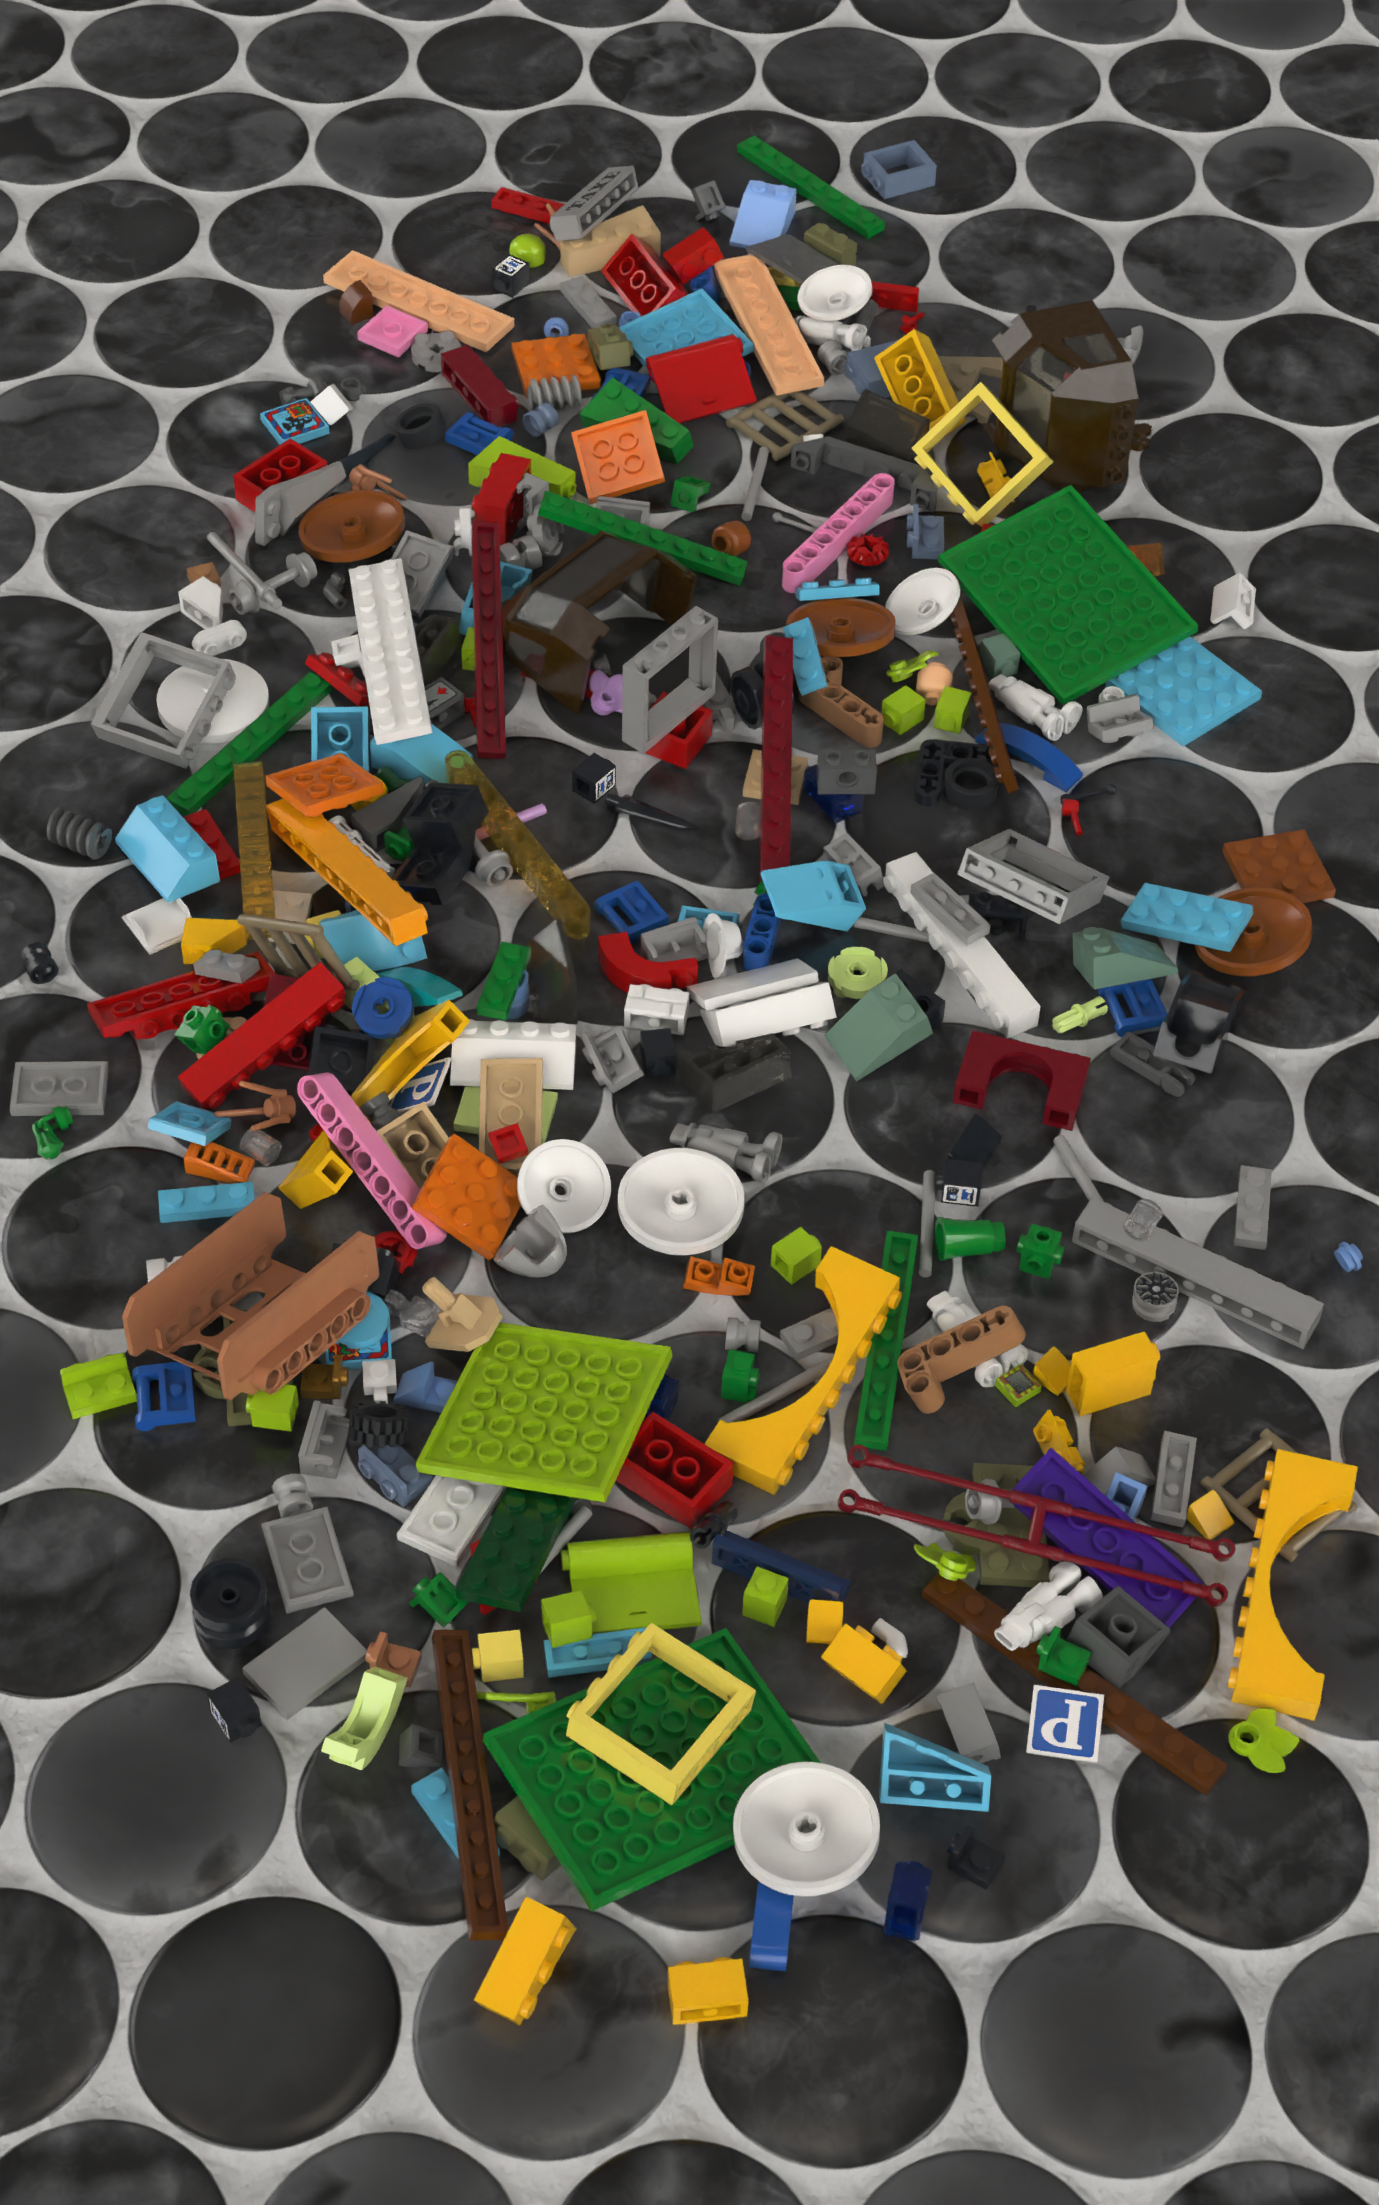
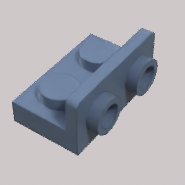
M913 504L912 514H907V530H911L907 532V547H912V558L938 559V555L944 552V517L919 516V504Z
M395 1444V1447L385 1445L384 1448H378L377 1445L371 1450L365 1445L358 1448V1467L362 1474L368 1479L373 1478L380 1485L383 1494L390 1500L395 1499L402 1507L426 1491L433 1480L431 1474L418 1473L415 1464L416 1460L397 1444Z

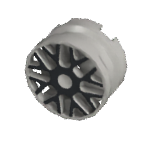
M1147 1272L1136 1279L1132 1296L1134 1311L1144 1320L1151 1322H1162L1169 1319V1316L1175 1313L1177 1306L1178 1284L1165 1273ZM1159 1276V1281L1154 1280V1277Z

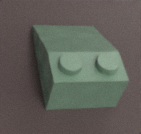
M1088 927L1083 931L1073 933V965L1094 990L1178 974V967L1156 943L1096 927Z
M895 973L870 989L825 1034V1038L857 1082L933 1034L928 1017Z

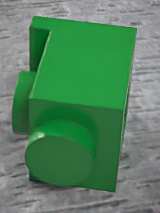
M729 1349L722 1375V1399L748 1403L755 1399L760 1380L759 1368L754 1367L755 1354Z

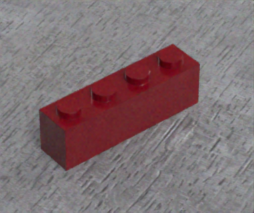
M468 344L441 353L442 375L480 419L498 427L517 421L519 403L516 396L511 395L504 383L497 379L492 369L483 363L479 354L475 353Z

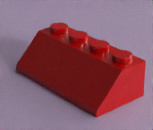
M632 233L601 270L602 274L632 311L639 313L641 317L689 295L688 291L654 249Z

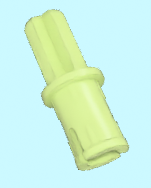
M1097 996L1082 1005L1074 1004L1071 1010L1052 1019V1028L1061 1034L1077 1026H1086L1088 1021L1107 1013V1005L1096 1008V1006L1104 1003L1105 1000Z

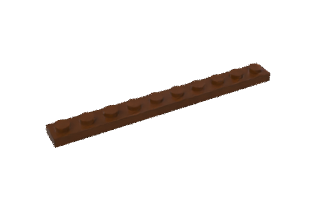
M959 596V600L950 617L954 627H956L954 631L960 644L959 649L965 661L963 663L968 677L973 676L968 681L973 695L978 694L973 696L978 712L983 711L978 716L983 730L988 729L983 732L989 748L993 746L988 751L993 765H998V767L994 768L999 784L1004 783L1008 793L1019 790L970 619L962 597Z
M938 1572L922 1590L923 1599L1049 1687L1104 1695L1101 1723L1205 1796L1226 1772L1228 1766L1226 1763L1086 1667L1077 1687L1038 1670L1040 1655L1036 1654V1650L1041 1639L1030 1643L1025 1648L1019 1646L1014 1651L1006 1648L996 1639L994 1631L1001 1626L1002 1619L1009 1613L959 1578L957 1581H951L942 1577Z
M434 1629L432 1635L433 1654L469 1941L504 1940L508 1933V1923L468 1630Z

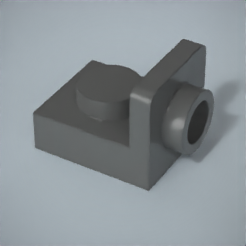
M715 180L691 190L700 214L695 216L697 221L704 218L706 222L719 217L718 212L726 208Z

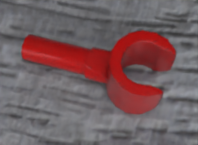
M919 312L913 317L903 315L901 320L905 324L900 326L899 329L906 334L913 329L916 330V322L924 317V313Z
M473 691L472 698L464 696V709L471 715L473 725L476 728L475 691Z
M1063 799L1061 815L1071 816L1077 836H1080L1083 832L1078 816L1079 802L1075 799Z

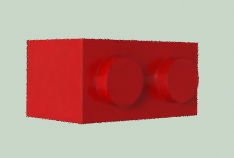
M704 227L662 254L671 272L683 285L724 258L715 239Z

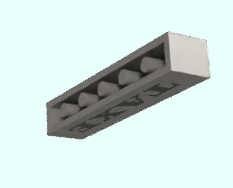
M634 166L607 168L550 217V228L554 232L555 241L582 239L638 190Z

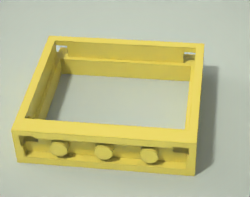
M982 382L975 386L912 447V450L917 454L914 458L923 469L928 467L933 473L930 476L931 479L940 488L944 486L949 491L946 496L956 507L959 504L965 510L963 516L972 525L977 523L981 527L983 523L988 524L1053 463L1037 442ZM983 400L1030 453L1033 459L977 511L931 458L928 452Z
M650 1623L642 1633L638 1631L633 1635L627 1646V1651L623 1655L617 1654L612 1659L606 1675L602 1679L597 1677L592 1682L582 1702L577 1700L571 1706L566 1716L569 1718L566 1736L670 1805H673L751 1711L756 1690L655 1624ZM648 1651L728 1702L672 1770H669L591 1718Z

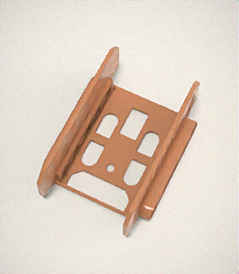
M264 1192L130 1296L122 1315L129 1354L137 1357L146 1349H149L221 1381L223 1397L228 1400H232L241 1392L254 1395L261 1390L268 1394H274L354 1328L368 1314L371 1300L366 1291L368 1286L379 1277L375 1237L358 1231L309 1272H301L271 1259L275 1247L286 1238V1229L281 1198ZM251 1292H263L265 1294L263 1299L246 1312L233 1307L235 1303ZM220 1315L234 1321L215 1336L207 1337L201 1334V1331ZM196 1344L218 1352L219 1375L173 1353L182 1346Z

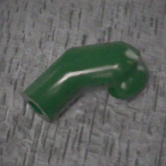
M381 767L376 772V777L385 783L388 793L414 780L400 779L389 767Z

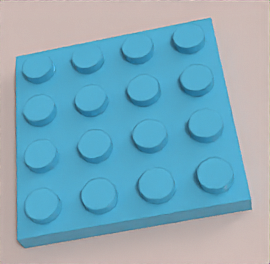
M702 288L619 327L621 332L625 333L627 340L632 342L634 356L646 369V357L734 334L736 338L740 337L744 349L742 357L754 352L753 343Z
M1190 636L1107 681L1105 686L1118 687L1123 690L1125 696L1138 695L1140 711L1153 718L1154 725L1183 747L1261 699L1262 695L1261 689Z

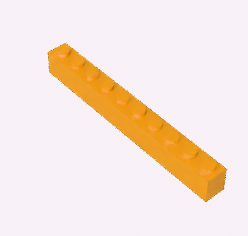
M284 799L266 805L272 831L394 946L428 933L425 922L428 920V914L423 904H418L408 891L405 892L395 879L392 880L386 874L383 868L375 865L370 856L364 855L359 846L353 845L346 834H341L332 822L329 823L324 818L323 814L316 817H307Z

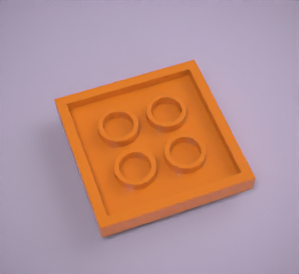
M572 334L570 336L548 337L511 343V351L526 398H528L527 387L533 378L540 385L541 378L545 377L548 384H550L551 377H556L558 383H560L561 377L566 376L570 383L571 376L576 375L581 391L600 388V377L585 334Z
M646 410L571 432L590 504L596 503L598 496L613 498L666 482Z
M342 753L266 775V786L307 817L320 816L325 811L342 809L347 807L348 804L357 801H368L373 796L384 793L383 782Z
M454 1133L448 1138L411 1208L489 1261L495 1256L521 1206L517 1193L518 1177Z

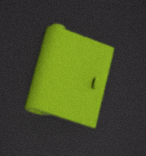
M690 1531L567 1543V1550H561L562 1570H569L572 1592L582 1590L586 1602H592L595 1608L597 1622L592 1623V1634L647 1628L650 1623L655 1624L662 1630L702 1626L693 1570V1549Z

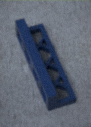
M726 1531L724 1536L717 1534L713 1540L712 1564L748 1579H751L757 1566L789 1578L787 1595L808 1604L809 1600L812 1599L844 1602L850 1590L851 1581L730 1531Z

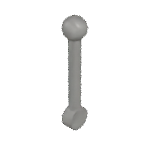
M779 512L774 513L772 516L773 521L776 523L781 521L812 532V534L819 528V526L813 528L785 518Z

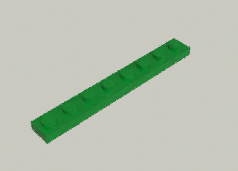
M755 135L737 144V153L788 187L795 188L797 193L866 239L885 230L884 220Z
M546 490L537 514L538 516L593 535L602 530L616 535L620 539L651 547L671 555L687 568L738 586L741 585L748 562L736 556L717 551Z
M310 671L166 799L184 816L197 812L311 711V707H315L333 691V686L321 676Z
M887 1231L881 1269L900 1277L899 1291L902 1292V1297L896 1309L890 1308L887 1313V1321L880 1334L875 1333L871 1339L872 1345L867 1356L854 1446L863 1445L866 1448L887 1451L899 1372L898 1359L902 1351L918 1243V1235L894 1231Z

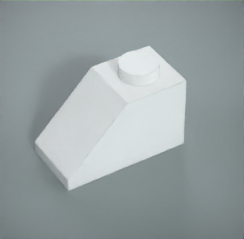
M202 576L178 591L181 612L204 629L222 623L223 593L216 583H212Z

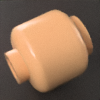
M928 663L927 667L920 669L917 674L916 693L926 699V704L937 705L944 687H952V672L942 663Z

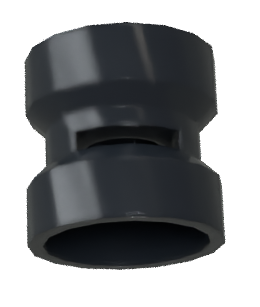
M42 942L29 944L20 954V959L23 966L27 969L30 980L36 984L48 983L58 973V966L55 960L51 958L48 946Z

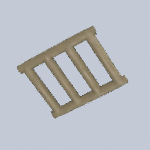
M797 391L777 396L775 393H772L726 420V425L730 429L736 428L761 447H767L773 460L778 461L791 454L793 444L804 442L803 436L825 434L839 426L845 419L842 414L835 415L804 392ZM791 396L826 421L817 426L782 400ZM772 406L808 432L798 436L766 414L764 410ZM754 417L789 443L779 447L744 421Z
M240 914L238 916V923L246 927L274 968L275 974L301 978L309 971L283 932H288L311 968L319 962L323 964L304 936L307 935L311 937L336 976L334 977L342 984L344 989L354 991L359 989V981L351 977L323 935L324 929L322 926L250 914ZM262 929L267 930L293 969L286 966Z
M1268 1428L1261 1432L1260 1440L1211 1478L1207 1475L1200 1482L1208 1492L1214 1489L1225 1507L1253 1532L1255 1531L1258 1517L1247 1508L1261 1497L1262 1489H1269L1270 1481L1264 1480L1263 1477L1237 1499L1223 1486L1270 1448L1276 1452L1277 1449L1297 1453ZM1351 1501L1348 1510L1349 1514L1356 1510L1357 1504ZM1338 1510L1309 1523L1286 1542L1278 1554L1292 1563L1298 1556V1550L1345 1511Z

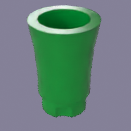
M938 1217L936 1220L935 1248L939 1261L973 1255H990L992 1252H1002L1005 1249V1228L1001 1221L960 1220Z

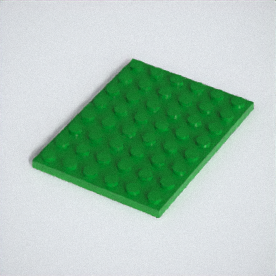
M1072 485L938 555L940 565L956 577L960 588L1000 634L1004 633L1020 652V657L1063 706L1198 632V624Z
M727 1628L692 1642L687 1646L754 1688L756 1693L751 1711L673 1805H670L566 1736L569 1718L566 1717L567 1713L577 1700L580 1702L584 1700L589 1688L484 1733V1744L591 1912L735 1845L733 1819L736 1806L744 1791L764 1773L790 1763H821ZM658 1657L633 1668L591 1718L669 1770H672L728 1702Z

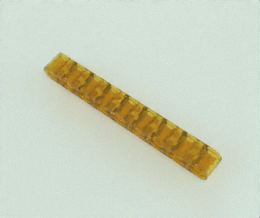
M455 750L447 754L445 757L447 783L478 785L489 810V813L480 824L481 827L484 828L500 850L507 852L511 865L566 935L573 939L587 937L591 932V909L587 902L469 754L461 750Z
M263 762L234 764L243 914L276 918ZM245 927L247 941L254 940ZM262 929L267 938H272L266 929Z

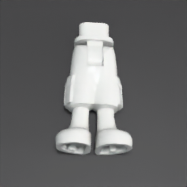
M806 316L793 318L807 343L821 346L826 341L836 340L842 348L847 347L851 349V352L870 347L871 339L870 336L866 335L867 328L865 325L858 323L847 325L840 321H820Z
M1000 674L989 682V688L995 692V696L1006 705V708L1014 712L1027 724L1037 725L1042 730V734L1049 740L1056 741L1060 739L1062 732L1066 735L1070 733L1082 715L1083 709L1079 703L1071 701L1064 705L1062 709L1054 707L1055 699L1053 696L1021 680L1017 681L1013 676L1006 677Z
M947 1291L939 1293L927 1302V1306L933 1312L932 1318L938 1323L942 1332L979 1316L965 1303H961L958 1297H952ZM1020 1344L1003 1354L975 1366L974 1375L976 1381L985 1388L995 1386L996 1378L1025 1363L1028 1357V1350Z
M1060 1562L1050 1570V1582H1039L1027 1592L1022 1601L1017 1603L1012 1611L1002 1619L1001 1626L994 1631V1635L999 1642L1011 1651H1014L1019 1646L1025 1648L1030 1643L1041 1639L1044 1634L1051 1633L1054 1626L1063 1628L1075 1618V1608L1084 1614L1103 1598L1101 1590L1090 1576L1080 1581L1081 1571L1077 1565L1070 1562Z

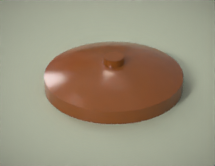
M354 490L336 494L314 505L303 516L298 530L304 550L312 557L327 562H353L379 554L394 544L404 531L405 516L400 502L393 496L375 490Z
M831 598L813 601L795 609L786 621L787 626L809 617L820 655L830 657L858 656L874 652L889 644L893 640L896 631V620L890 610L878 603L857 598Z
M1263 887L1235 890L1218 898L1253 905V916L1232 950L1226 952L1194 945L1201 960L1219 972L1235 976H1259L1273 973L1294 963L1308 949L1313 934L1311 915L1307 907L1298 898L1281 890Z

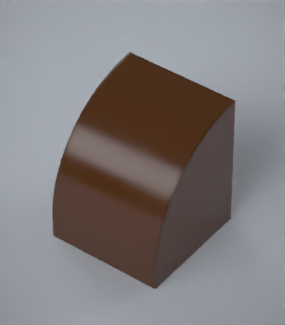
M361 280L352 283L344 291L340 299L339 311L351 325L373 318L372 292Z

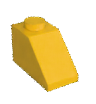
M186 918L181 941L184 964H194L210 950H220L224 953L233 954L247 945L246 927L240 925L238 920Z

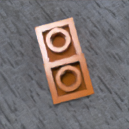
M690 1256L683 1288L715 1295H749L752 1288L755 1266L724 1258L722 1264Z

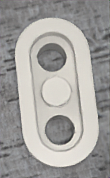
M230 620L200 631L193 638L192 647L196 651L214 656L239 647L245 641L247 632L239 621Z

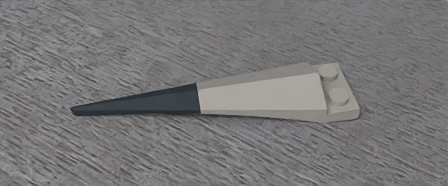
M388 433L372 444L339 461L267 488L256 497L255 543L265 546L279 534L284 536L302 520L303 516L314 505L326 499L348 480L353 468L360 464L364 466L396 436Z

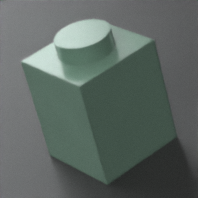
M1004 633L981 639L979 654L983 667L992 679L1000 674L1006 677L1018 674L1020 652Z

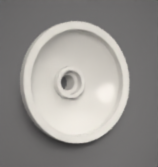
M835 265L821 269L808 277L801 285L798 292L799 306L805 315L820 321H838L848 318L862 309L870 299L872 294L871 279L864 270L851 265Z
M942 568L925 569L903 580L893 590L885 606L895 617V632L903 635H916L928 632L939 626L953 612L959 600L960 585L950 571Z
M558 1139L538 1146L526 1157L518 1173L517 1193L521 1206L527 1215L538 1206L544 1205L557 1221L562 1233H575L588 1228L602 1216L610 1200L611 1180L605 1163L594 1150L574 1140ZM555 1186H562L565 1194L558 1195L555 1192Z

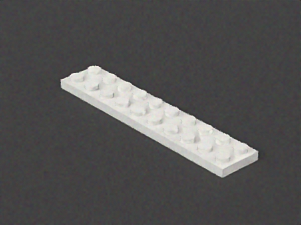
M402 559L385 560L381 563L367 566L361 565L349 569L376 744L380 745L433 733Z

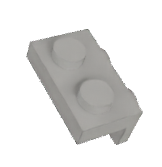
M1136 694L1087 706L1088 731L1104 743L1116 742L1118 738L1124 736H1140L1144 733L1143 731L1154 729L1153 718L1140 711L1139 696Z
M620 1026L615 1027L594 1041L587 1033L581 1036L586 1046L582 1048V1052L588 1062L594 1064L595 1069L592 1070V1073L600 1086L605 1084L612 1093H615L644 1075L631 1045Z

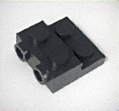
M324 1024L320 1027L315 1026L311 1038L308 1075L332 1073L347 1093L352 1095L372 1070L376 1038L367 1035L360 1029H353L349 1032L338 1030V1027Z

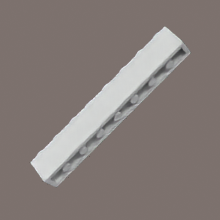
M914 852L886 863V873L883 879L886 890L896 897L901 909L907 912L914 920L916 928L920 931L926 930L929 933L928 938L931 947L941 954L946 966L956 973L962 986L968 989L975 997L979 1008L984 1009L990 1016L994 1027L1000 1029L1006 1038L1037 1027L1041 1006L988 940L982 937L966 946L910 893L912 884L933 873L919 854Z

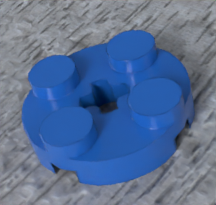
M389 977L374 979L375 982H371L367 986L364 984L356 992L352 1002L353 1015L360 1029L367 1035L378 1039L397 1038L402 1035L403 1030L412 1021L414 1015L413 998L400 981ZM384 1001L388 1002L390 1010L385 1012V1014H380L376 1009L377 1005L382 1006Z

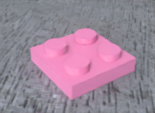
M386 306L357 332L358 340L399 358L412 346L417 334L428 331V323L390 306Z

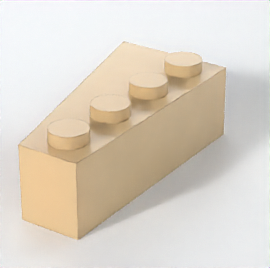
M642 205L599 223L582 239L560 240L561 265L569 277L600 271L631 233L648 243L660 257L661 232Z

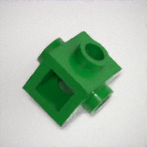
M193 1005L185 1014L175 1036L193 1053L206 1054L224 1040L230 1025L222 1018L223 1014L217 1008L211 1005H207V1007Z
M1031 1223L1027 1235L1021 1234L1016 1252L1021 1253L1019 1270L1049 1279L1054 1265H1060L1065 1247L1060 1245L1062 1232Z

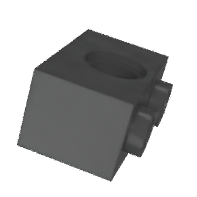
M818 749L816 772L818 794H875L877 775L875 749Z

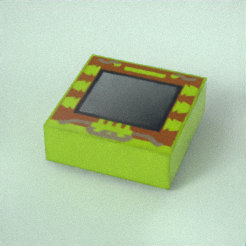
M1022 1364L996 1378L995 1386L1014 1407L1039 1394L1042 1385Z

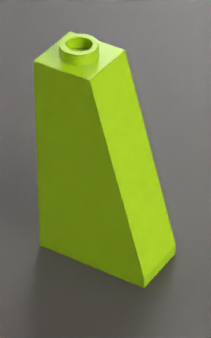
M500 436L468 463L469 484L481 487L483 479H487L489 476L491 464L497 461L501 453L531 459V475L549 482V492L571 498L577 488L575 471Z

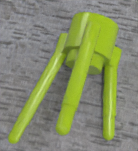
M477 1692V1699L526 1702V1715L556 1702L554 1692L533 1694Z

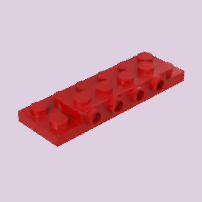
M259 951L244 956L258 959L260 970L242 984L196 975L194 970L87 1003L91 1018L104 1038L120 1037L125 1032L131 1031L136 1040L149 1039L166 1030H178L185 1014L193 1005L201 1007L211 1005L222 1013L242 1010L246 1005L252 1004L249 993L266 991L271 973L275 974V972Z

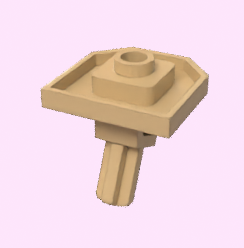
M431 1277L422 1287L423 1292L441 1308L438 1313L439 1319L425 1340L428 1348L469 1352L488 1342L503 1318L493 1297L463 1295L462 1293L452 1294L435 1277Z

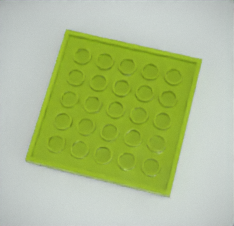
M500 1322L490 1340L473 1350L415 1463L418 1473L606 1503L672 1359L671 1347Z

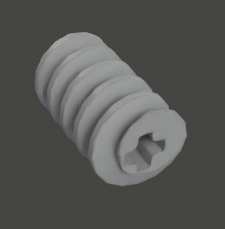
M576 375L571 376L570 383L566 376L561 377L560 383H558L556 377H551L550 384H548L545 377L541 378L540 385L533 378L527 387L530 411L533 410L534 404L539 406L545 402L553 407L554 403L557 402L560 409H563L565 401L568 402L570 408H573L574 402L577 400L581 407V388Z

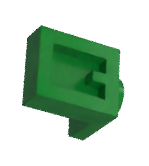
M690 475L675 480L670 502L671 506L694 512L697 507L698 498L709 493L711 482Z
M406 826L397 834L391 831H387L384 834L385 853L395 860L404 862L415 847Z
M439 1572L431 1580L426 1575L412 1589L416 1595L408 1603L412 1607L420 1604L444 1628L469 1601L457 1599L456 1587Z
M1054 1626L1050 1636L1044 1634L1037 1647L1036 1654L1040 1655L1038 1670L1077 1687L1091 1659L1092 1652L1061 1639L1062 1628Z

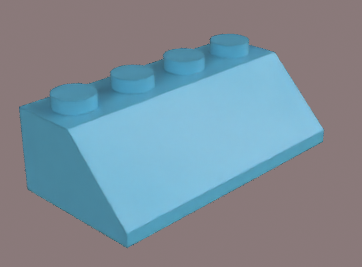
M163 795L137 805L115 838L116 844L167 903L220 882L216 854Z

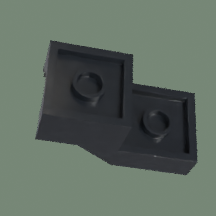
M430 782L403 818V822L415 847L391 879H395L405 892L408 891L415 901L430 902L431 905L444 906L470 869L476 830L489 813L478 785Z
M1190 970L1179 984L1170 1010L1162 1021L1153 1056L1212 1073L1222 1058L1231 1024L1242 1008L1247 987L1236 983L1229 985L1206 978L1204 973Z

